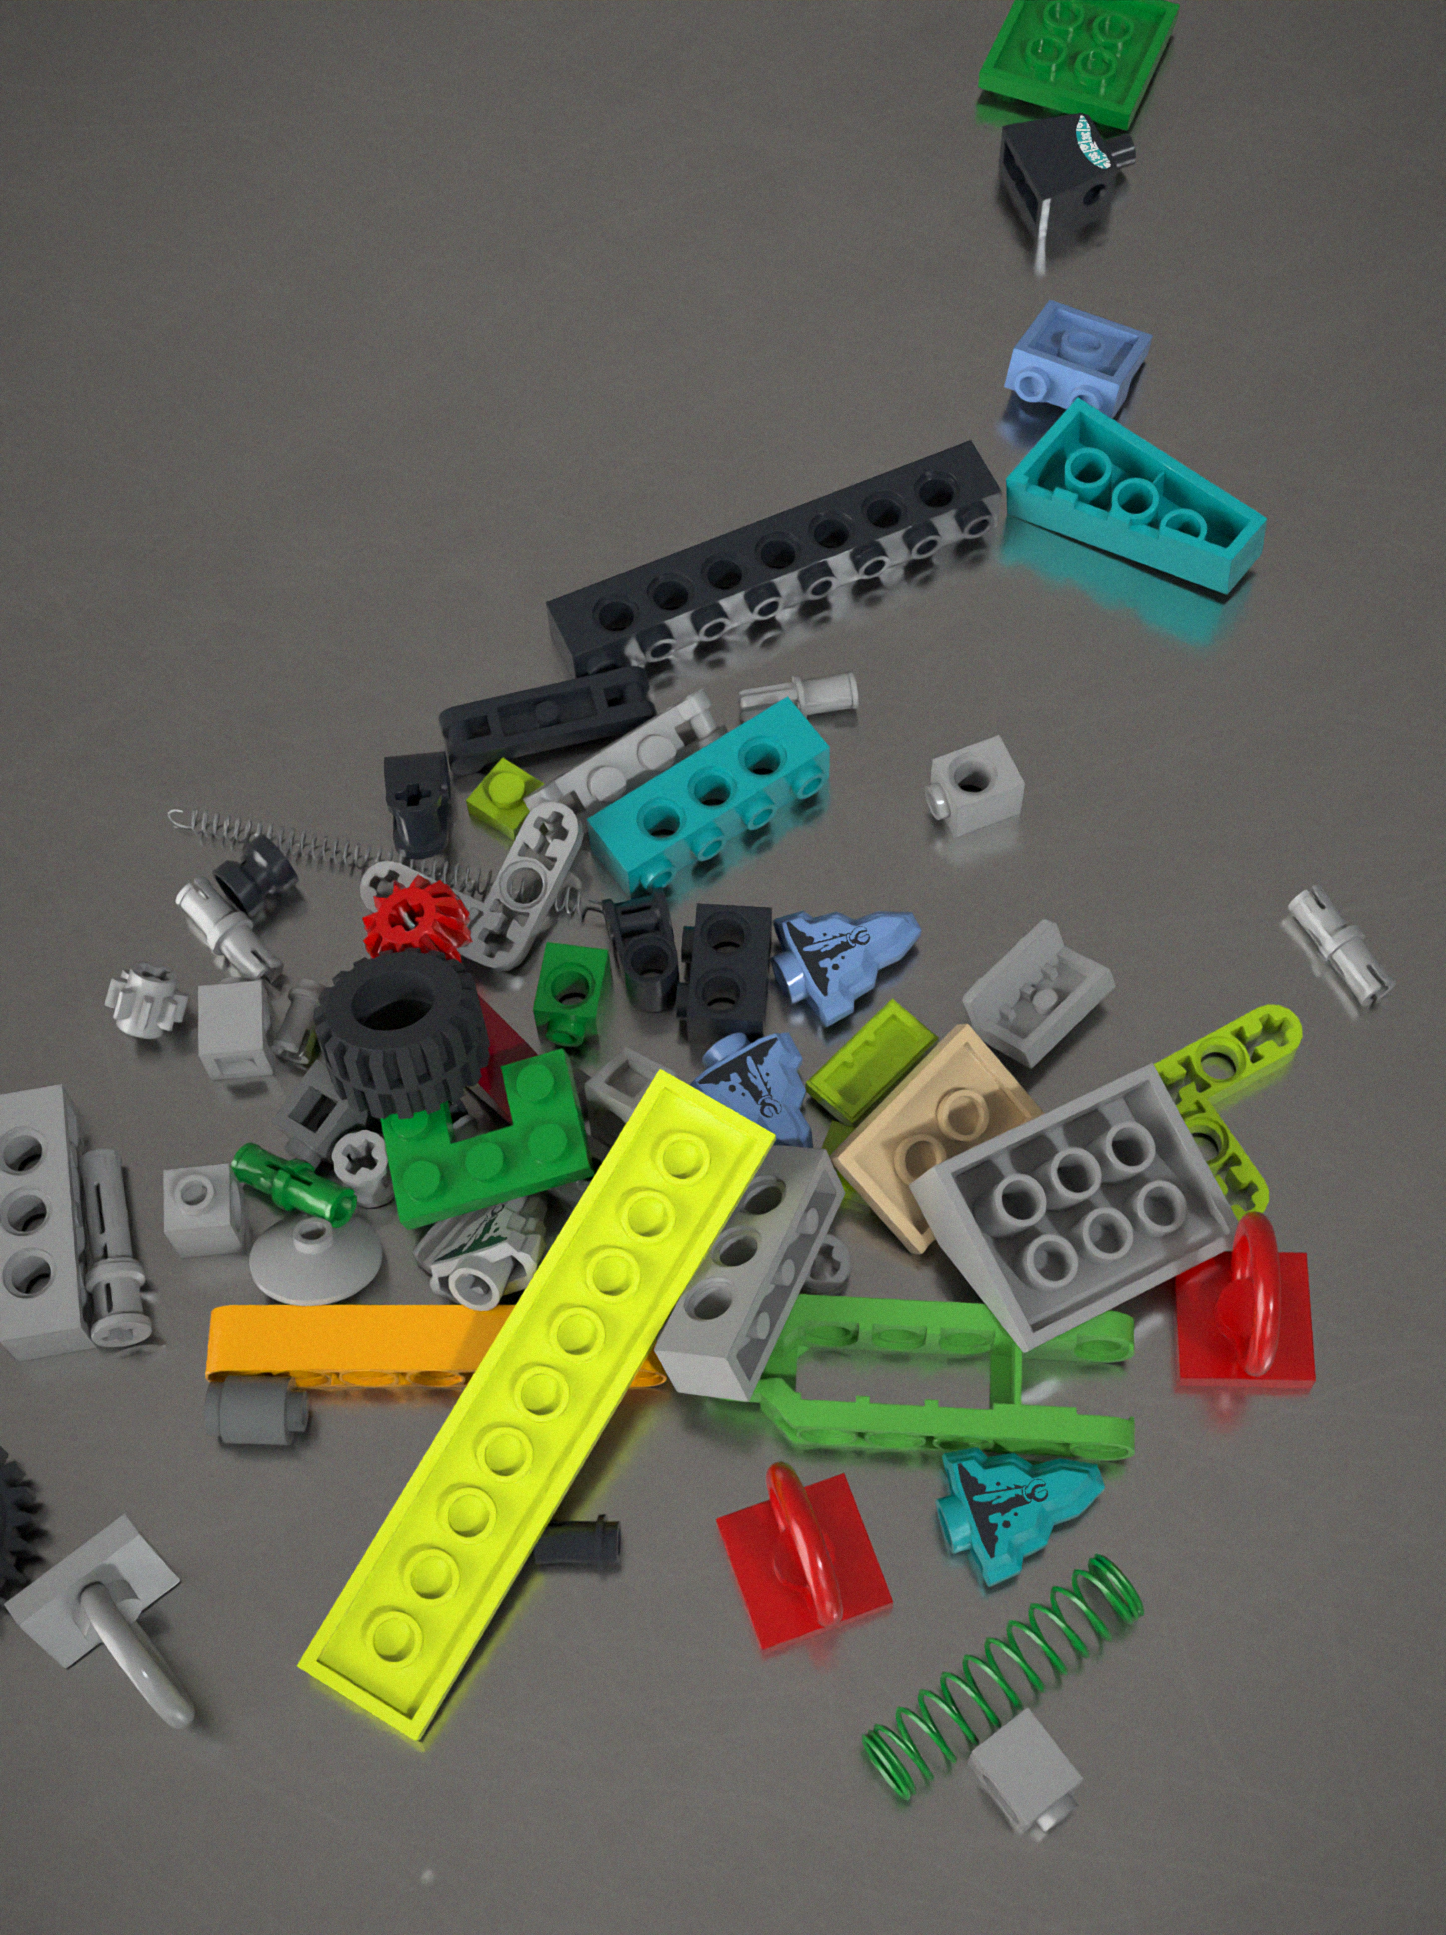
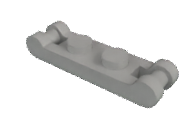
M701 689L525 796L523 800L531 812L534 807L541 803L559 802L560 799L570 793L581 811L576 815L583 826V834L588 832L586 819L727 734L728 730L725 725L719 727L708 709L713 704L705 690ZM688 720L698 739L685 747L674 728ZM558 816L554 824L544 822L549 831L544 836L549 844L554 839L564 841L567 838L569 832L561 825L563 817Z

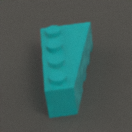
M1079 397L1006 478L1007 514L1226 595L1260 557L1263 551L1268 518Z

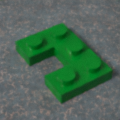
M563 1048L501 1066L513 1126L456 1142L448 1101L440 1104L441 1110L427 1114L426 1110L415 1112L413 1118L399 1119L398 1114H390L386 1119L380 1118L399 1221L407 1230L595 1176L570 1057Z

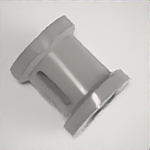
M361 1130L357 1133L343 1136L336 1143L332 1152L334 1171L343 1182V1186L355 1191L354 1195L357 1196V1205L373 1208L388 1203L395 1195L384 1139L377 1133L368 1130ZM348 1153L352 1159L351 1161L347 1158ZM382 1178H384V1179L386 1180V1184H385V1185H384V1183H383V1181H382Z

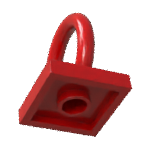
M1248 1212L1242 1216L1237 1225L1232 1251H1223L1171 1278L1177 1386L1311 1389L1316 1382L1307 1253L1278 1252L1275 1231L1268 1217L1261 1212Z
M782 1461L775 1462L768 1468L766 1473L769 1500L715 1519L762 1656L893 1608V1599L845 1473L803 1487L801 1480L791 1465Z

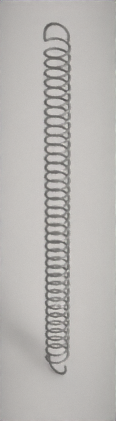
M197 807L192 813L191 826L182 825L171 818L172 812L183 813L184 810L173 809L168 812V817L174 824L188 829L192 828L196 835L204 832L207 837L214 834L217 839L225 836L227 841H232L236 838L239 844L245 841L248 844L250 843L248 836L252 829L251 819L248 820L246 825L245 838L239 841L238 832L241 827V817L237 818L235 834L229 839L227 831L231 821L230 814L225 818L223 834L217 836L216 829L220 821L219 812L214 816L213 831L210 834H207L205 830L209 820L208 810L204 812L202 829L199 832L194 827L199 814ZM262 821L257 826L256 837L262 833ZM273 823L270 824L267 838L270 840L274 831ZM284 826L279 830L278 844L276 846L277 848L279 847L282 853H286L290 849L292 855H297L301 852L304 858L312 854L315 860L323 857L325 862L333 859L337 865L344 861L347 867H351L355 863L358 869H362L365 865L369 869L368 860L372 849L371 844L367 847L363 865L359 867L357 857L361 848L360 842L356 844L355 857L352 863L348 864L346 855L350 846L349 839L345 842L342 859L337 862L335 853L339 844L338 837L334 840L331 857L326 859L327 835L323 838L320 855L315 857L316 833L312 836L311 849L305 855L303 853V845L306 840L305 830L301 834L300 847L295 853L292 850L296 833L295 828L290 832L289 845L286 850H282L281 847L285 832ZM382 847L378 849L376 863L380 862ZM393 849L389 851L388 861H392ZM400 855L399 863L402 864L404 857ZM436 858L433 860L432 872L429 876L434 880L435 869L437 866ZM410 859L411 869L413 868L415 859ZM422 859L421 870L419 872L421 874H423L426 859ZM448 861L444 863L443 874L440 879L444 884H446ZM459 863L455 865L454 877L449 884L450 887L454 883L457 890H461L465 885L468 893H471L476 888L479 895L484 894L486 890L489 894L492 870L488 873L487 884L484 890L480 892L479 879L481 868L477 871L474 886L469 890L468 876L470 866H467L465 879L458 888L457 874ZM523 877L520 891L514 901H517L519 897H521L523 904L528 903L531 898L534 901L536 879L533 881L529 898L524 902L523 889L526 878ZM513 878V880H512V882H511V885H510L511 896H512V886H513L514 878ZM567 887L564 901L559 909L557 908V895L553 901L557 912L561 911L565 906L566 912L571 914L576 908L577 914L580 917L586 913L587 909L603 911L602 908L586 906L580 914L579 901L581 889L578 890L577 898L571 911L568 910L570 887ZM589 900V903L602 906L601 902Z

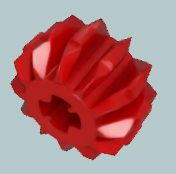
M418 874L408 888L394 880L393 893L389 897L373 896L375 908L378 912L362 918L365 925L364 929L368 933L363 942L365 943L366 951L372 958L380 956L379 952L393 949L394 953L404 952L406 948H420L421 953L426 954L431 950L445 953L446 960L455 958L462 963L461 954L457 948L473 942L470 936L471 931L466 926L471 919L467 907L461 899H457L456 894L449 885L444 884L441 880L431 884L428 879Z

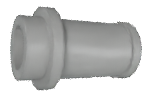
M302 979L297 988L289 990L288 999L291 1001V1004L276 1040L271 1045V1050L275 1054H281L284 1049L286 1051L282 1058L299 1064L309 1063L311 1052L318 1038L313 1019L314 1008L320 1006L318 997L324 988H328L327 986L313 980Z

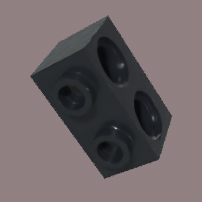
M697 903L695 926H684L682 933L681 962L691 964L690 983L678 982L676 998V1020H687L689 1043L714 1045L721 1039L735 1033H744L750 1043L765 1037L772 947V907ZM723 941H731L740 945L737 950L729 953H722L713 949L716 944ZM718 997H727L736 1002L733 1007L726 1010H716L707 1005L711 1000Z

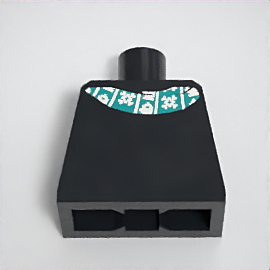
M1084 113L1002 126L999 166L1038 238L1108 206L1113 200L1117 170L1132 166L1136 162L1135 146L1128 133L1102 139L1090 116Z

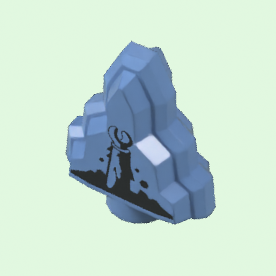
M802 910L773 920L772 923L779 939L782 953L771 957V967L777 984L787 1002L794 1004L806 998L816 1016L828 1027L854 1012V1000L875 987L878 970L901 960L921 936L922 930L912 912L877 911L855 920L837 911L813 918Z
M789 1032L774 1033L753 1043H750L744 1033H735L721 1039L707 1050L701 1061L706 1070L696 1077L690 1086L775 1134L776 1141L773 1145L813 1148L812 1130L800 1112L806 1090L797 1071L802 1065L803 1058Z

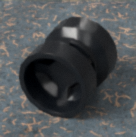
M262 834L246 845L245 854L240 858L241 863L226 860L212 871L215 881L238 911L244 912L250 919L265 909L266 894L272 896L274 893L285 894L299 883V878L286 857L270 839Z

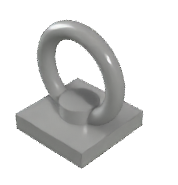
M125 1513L4 1604L17 1625L65 1669L96 1645L104 1643L141 1695L168 1725L181 1729L192 1723L195 1716V1708L190 1697L166 1660L136 1621L142 1610L178 1584L180 1579L165 1558Z

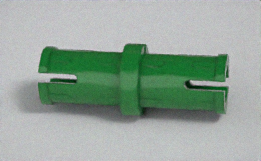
M252 1142L244 1144L234 1155L231 1168L239 1183H245L272 1196L274 1204L286 1211L299 1209L316 1218L327 1220L333 1228L344 1226L354 1214L357 1205V1196L354 1195L355 1191L316 1174L314 1167L308 1162L297 1158L288 1161Z

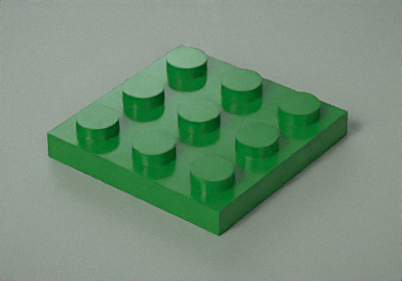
M1015 0L979 72L978 88L1067 114L1084 113L1089 115L1092 121L1128 131L1177 23L1180 5L1165 0Z

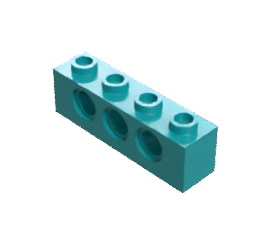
M787 696L586 819L591 850L630 900L637 898L646 891L651 893L652 888L661 886L664 888L674 879L678 871L696 860L706 861L711 859L725 847L728 840L747 828L749 830L758 829L768 823L778 809L797 797L805 799L815 794L824 785L826 779L829 778L830 746ZM759 768H768L774 771L768 775L752 773V771ZM712 798L725 801L719 806H706L702 804L703 801ZM660 829H669L675 832L666 838H658L651 835Z

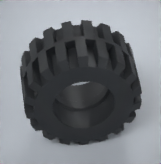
M406 948L404 952L394 953L393 949L379 952L380 956L370 960L364 957L354 962L353 969L350 971H340L332 978L334 986L323 989L318 997L320 1006L314 1008L313 1016L316 1025L315 1031L331 1082L341 1100L348 1099L350 1107L360 1113L370 1109L372 1117L386 1119L390 1114H398L399 1119L413 1118L415 1112L426 1110L427 1114L441 1110L440 1104L446 1101L454 1103L465 1095L463 1088L477 1084L482 1077L480 1069L487 1067L490 1058L488 1047H490L489 1037L475 981L471 973H466L464 965L455 958L446 960L445 953L431 950L424 954L421 953L420 948Z

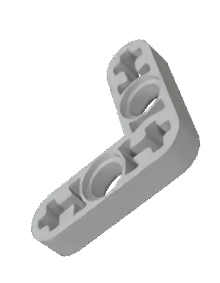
M551 801L541 803L531 810L484 903L451 888L456 894L457 899H461L467 907L471 919L466 926L471 931L470 936L473 942L457 948L461 956L498 972L510 971L519 966L525 959L583 840V826L577 815L563 803ZM559 816L563 817L561 825L569 833L564 841L554 839L550 843L545 856L550 861L556 862L550 871L538 860L524 856L528 848H531L540 855L546 843V837L539 831L540 826L543 822L554 824ZM383 861L371 866L363 875L360 893L366 907L375 913L378 910L375 908L373 896L384 898L377 891L378 885L382 880L391 883L396 875H399L398 882L404 884L406 888L410 886L418 874L428 879L431 884L437 881L400 863ZM522 871H535L540 874L543 882L542 892L539 897L531 903L525 904L514 901L510 892L513 878ZM500 904H505L516 914L529 917L525 926H522L514 919L512 920L506 935L514 943L511 951L507 953L499 950L494 958H490L492 948L484 942L485 937L489 932L499 934L508 920V917L504 914L497 912Z

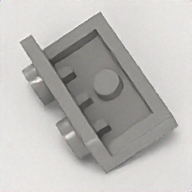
M1044 918L1026 936L1022 937L983 977L979 978L964 994L962 1000L973 1028L983 1042L1032 1069L1116 985L1109 968L1066 947L1057 924Z

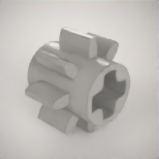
M138 961L131 965L130 970L123 969L121 978L111 977L104 1005L115 1008L113 1018L117 1020L116 1025L120 1030L138 1038L154 1039L160 1037L163 1034V1030L172 1031L174 1022L182 1023L189 994L178 991L180 982L177 981L178 975L171 968L156 962Z

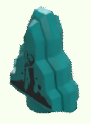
M973 1447L942 1455L950 1495L936 1499L935 1505L944 1537L952 1554L970 1549L988 1587H991L1020 1574L1023 1558L1047 1546L1053 1526L1079 1517L1104 1491L1105 1484L1097 1464L1058 1458L1032 1465L1016 1453L988 1457L978 1447Z

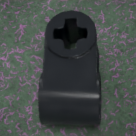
M438 751L384 757L385 798L388 810L393 814L395 849L401 856L408 859L422 860L434 857L447 847L449 841L448 805L451 804V785L446 752Z
M662 886L652 888L651 895L618 903H614L611 898L601 900L613 954L617 956L626 995L630 1003L646 1012H660L669 1008L677 998L680 973L671 917ZM656 968L664 971L656 977L646 978L639 975L647 969Z

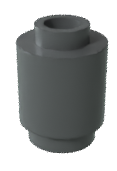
M228 1375L224 1382L211 1381L208 1386L204 1408L205 1430L208 1436H221L224 1443L290 1445L295 1431H305L308 1419V1395L306 1391L297 1390L294 1377Z

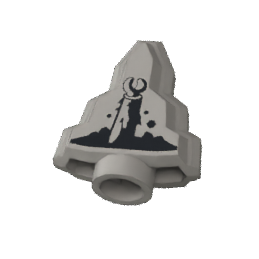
M544 1190L493 1205L485 1215L467 1226L455 1243L441 1251L431 1264L433 1276L429 1286L432 1292L439 1297L448 1298L456 1304L464 1305L469 1309L489 1311L497 1306L503 1295L527 1288L542 1263L547 1247L543 1240L546 1233L544 1218L548 1209L547 1192Z

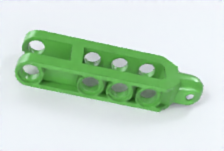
M799 1294L749 1402L761 1403V1410L792 1444L947 1453L978 1447L985 1455L1016 1453L1020 1457L1090 1461L1123 1460L1135 1454L1134 1417L1130 1416L1126 1420L1111 1416L1077 1414V1407L1022 1405V1359L1112 1363L1130 1359L1135 1355L1134 1319L1124 1313L1106 1311L1023 1353L986 1304ZM811 1347L990 1357L989 1409L938 1407L939 1400L925 1399L924 1406L870 1403V1396L856 1395V1402L801 1399V1392H795L797 1359ZM718 1398V1399H722V1400H726V1401L746 1402V1401H739V1400H731V1399Z

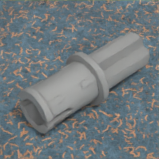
M853 671L801 680L799 675H794L792 682L745 689L738 694L739 712L743 723L787 696L806 719L808 715L845 709L854 710L858 709L859 706L857 684Z

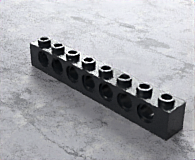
M969 440L547 601L546 609L550 635L572 679L624 667L637 666L647 661H661L680 648L701 640H715L724 635L729 629L755 619H769L786 607L807 599L816 600L823 598L835 588L861 578L871 579L877 577L887 568L912 558H926L935 553L939 548L961 539H974L982 536L992 527L998 525L1002 490L972 440ZM827 546H835V547H837V548H826V547H827ZM782 566V567H785V568L775 569V568H771V567ZM724 586L733 587L731 589H718ZM668 607H678V608H679V609H676V610H665V608H668ZM617 627L626 628L622 631H610Z

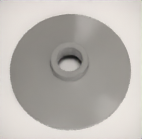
M303 1212L278 1221L259 1236L252 1247L249 1257L251 1276L256 1286L263 1293L279 1302L296 1306L331 1304L356 1294L373 1280L382 1263V1245L375 1229L357 1216L352 1215L344 1226L333 1228L327 1220L316 1218Z

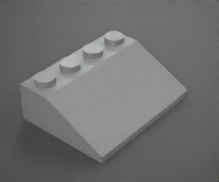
M1153 1063L939 1163L908 1185L940 1247L1023 1353L1233 1247L1235 1231L1239 1223Z

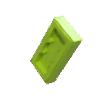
M892 998L805 1082V1090L842 1124L857 1128L939 1044V1037Z

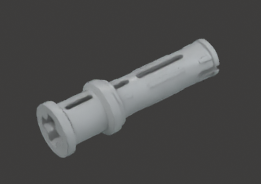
M113 1149L92 1150L82 1155L79 1159V1166L82 1169L87 1211L86 1218L93 1265L88 1268L84 1281L86 1290L93 1294L96 1322L90 1329L92 1341L94 1344L103 1347H124L136 1344L149 1337L152 1333V1324L150 1318L143 1315L140 1287L144 1285L146 1280L145 1270L137 1260L133 1259L128 1210L126 1208L121 1169L122 1156Z

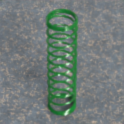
M1095 1553L1094 1557L1088 1560L1089 1572L1074 1569L1071 1578L1074 1593L1064 1587L1053 1586L1050 1590V1601L1053 1611L1042 1604L1031 1603L1028 1608V1616L1032 1629L1020 1621L1009 1620L1006 1631L1010 1646L998 1638L987 1637L984 1648L989 1665L977 1656L965 1654L962 1665L968 1684L954 1673L943 1671L940 1675V1684L947 1703L931 1690L920 1689L918 1692V1703L925 1721L909 1708L898 1706L895 1717L904 1741L887 1726L875 1724L873 1730L868 1729L867 1734H862L861 1742L869 1757L901 1798L910 1800L911 1795L916 1796L917 1788L899 1758L880 1736L879 1730L889 1736L910 1757L929 1781L934 1782V1775L914 1745L905 1727L901 1713H904L916 1722L939 1746L951 1763H957L956 1756L943 1739L927 1709L924 1695L943 1708L964 1731L972 1744L979 1746V1739L966 1723L951 1696L946 1682L947 1677L956 1682L977 1702L996 1728H1001L1002 1722L981 1694L971 1674L968 1664L969 1660L979 1665L1000 1685L1018 1710H1024V1704L1008 1685L995 1662L990 1647L991 1643L1009 1654L1022 1667L1040 1693L1046 1694V1686L1028 1665L1016 1643L1012 1631L1013 1626L1028 1634L1044 1650L1059 1673L1063 1676H1068L1067 1667L1047 1644L1034 1616L1035 1609L1044 1612L1063 1629L1070 1642L1085 1659L1090 1658V1652L1086 1645L1065 1621L1056 1600L1057 1592L1066 1595L1084 1611L1100 1636L1105 1641L1111 1642L1112 1635L1109 1629L1087 1605L1077 1581L1079 1575L1088 1578L1098 1586L1105 1598L1127 1624L1133 1625V1621L1137 1622L1139 1617H1143L1144 1606L1137 1591L1123 1572L1110 1559ZM1108 1577H1109V1578L1111 1579V1581L1115 1584V1586L1119 1589V1591L1121 1592V1594L1123 1595V1597H1122V1596L1120 1595V1593L1116 1590V1588L1112 1585V1583L1110 1582V1580L1108 1579Z

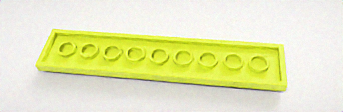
M659 1069L309 1644L297 1667L413 1740L419 1741L655 1345L661 1328L668 1322L681 1294L712 1249L776 1141L775 1134L664 1070Z

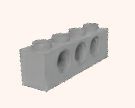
M62 1084L0 1095V1342L18 1362L97 1348V1344H94L91 1339L90 1332L92 1325L95 1323L93 1294L86 1290L84 1281L90 1267L83 1177L82 1169L79 1166V1159L82 1156L79 1115L77 1106ZM42 1154L40 1161L33 1168L27 1171H18L24 1159L31 1155ZM46 1213L44 1222L38 1228L29 1232H21L24 1223L31 1216ZM40 1274H51L48 1284L41 1291L25 1294L27 1285L33 1278Z
M773 1145L712 1249L681 1294L668 1322L664 1324L658 1334L654 1351L677 1392L750 1401L845 1195L844 1188L826 1149Z

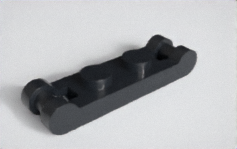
M629 666L445 709L440 713L438 720L443 737L448 739L451 745L447 750L450 770L457 775L472 774L482 769L485 764L500 761L502 757L507 760L624 732L629 733L658 715L655 704L647 700L646 694L650 689L645 669L639 666ZM618 698L623 700L624 704L608 708L606 700ZM489 727L491 735L473 738V733L477 729Z

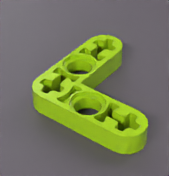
M1267 1004L1258 1007L1154 1064L1167 1090L1182 1084L1186 1072L1188 1073L1191 1083L1178 1091L1175 1105L1191 1134L1195 1132L1205 1133L1216 1141L1219 1154L1214 1159L1206 1161L1213 1176H1215L1225 1198L1228 1193V1187L1218 1173L1227 1164H1230L1232 1167L1229 1168L1225 1181L1232 1191L1237 1195L1247 1191L1251 1195V1199L1246 1207L1247 1211H1244L1238 1204L1230 1206L1238 1222L1248 1212L1257 1211L1264 1214L1269 1202V1189L1264 1178L1213 1105L1284 1067L1294 1058L1303 1037L1302 1025L1299 1018L1290 1009L1281 1005ZM1263 1026L1270 1033L1280 1030L1285 1034L1280 1047L1273 1040L1266 1041L1255 1047L1250 1059L1246 1048L1258 1041ZM1212 1052L1228 1055L1236 1066V1073L1226 1079L1213 1078L1203 1070L1201 1058Z

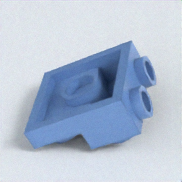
M1049 300L1014 347L1004 387L1016 391L1017 395L1024 401L1048 402L1068 409L1079 397L1113 419L1127 397L1131 379L1148 355L1153 335Z

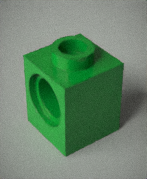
M546 942L533 1005L538 1036L546 1037L549 1041L562 1046H579L583 1042L600 1044L613 977L608 949ZM578 992L586 995L583 1001L575 1005H564L558 1002L567 993Z

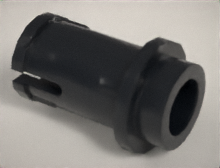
M599 1514L597 1521L550 1520L534 1547L535 1563L567 1562L596 1564L597 1570H606L607 1563L619 1564L622 1546L620 1521H608L606 1514Z

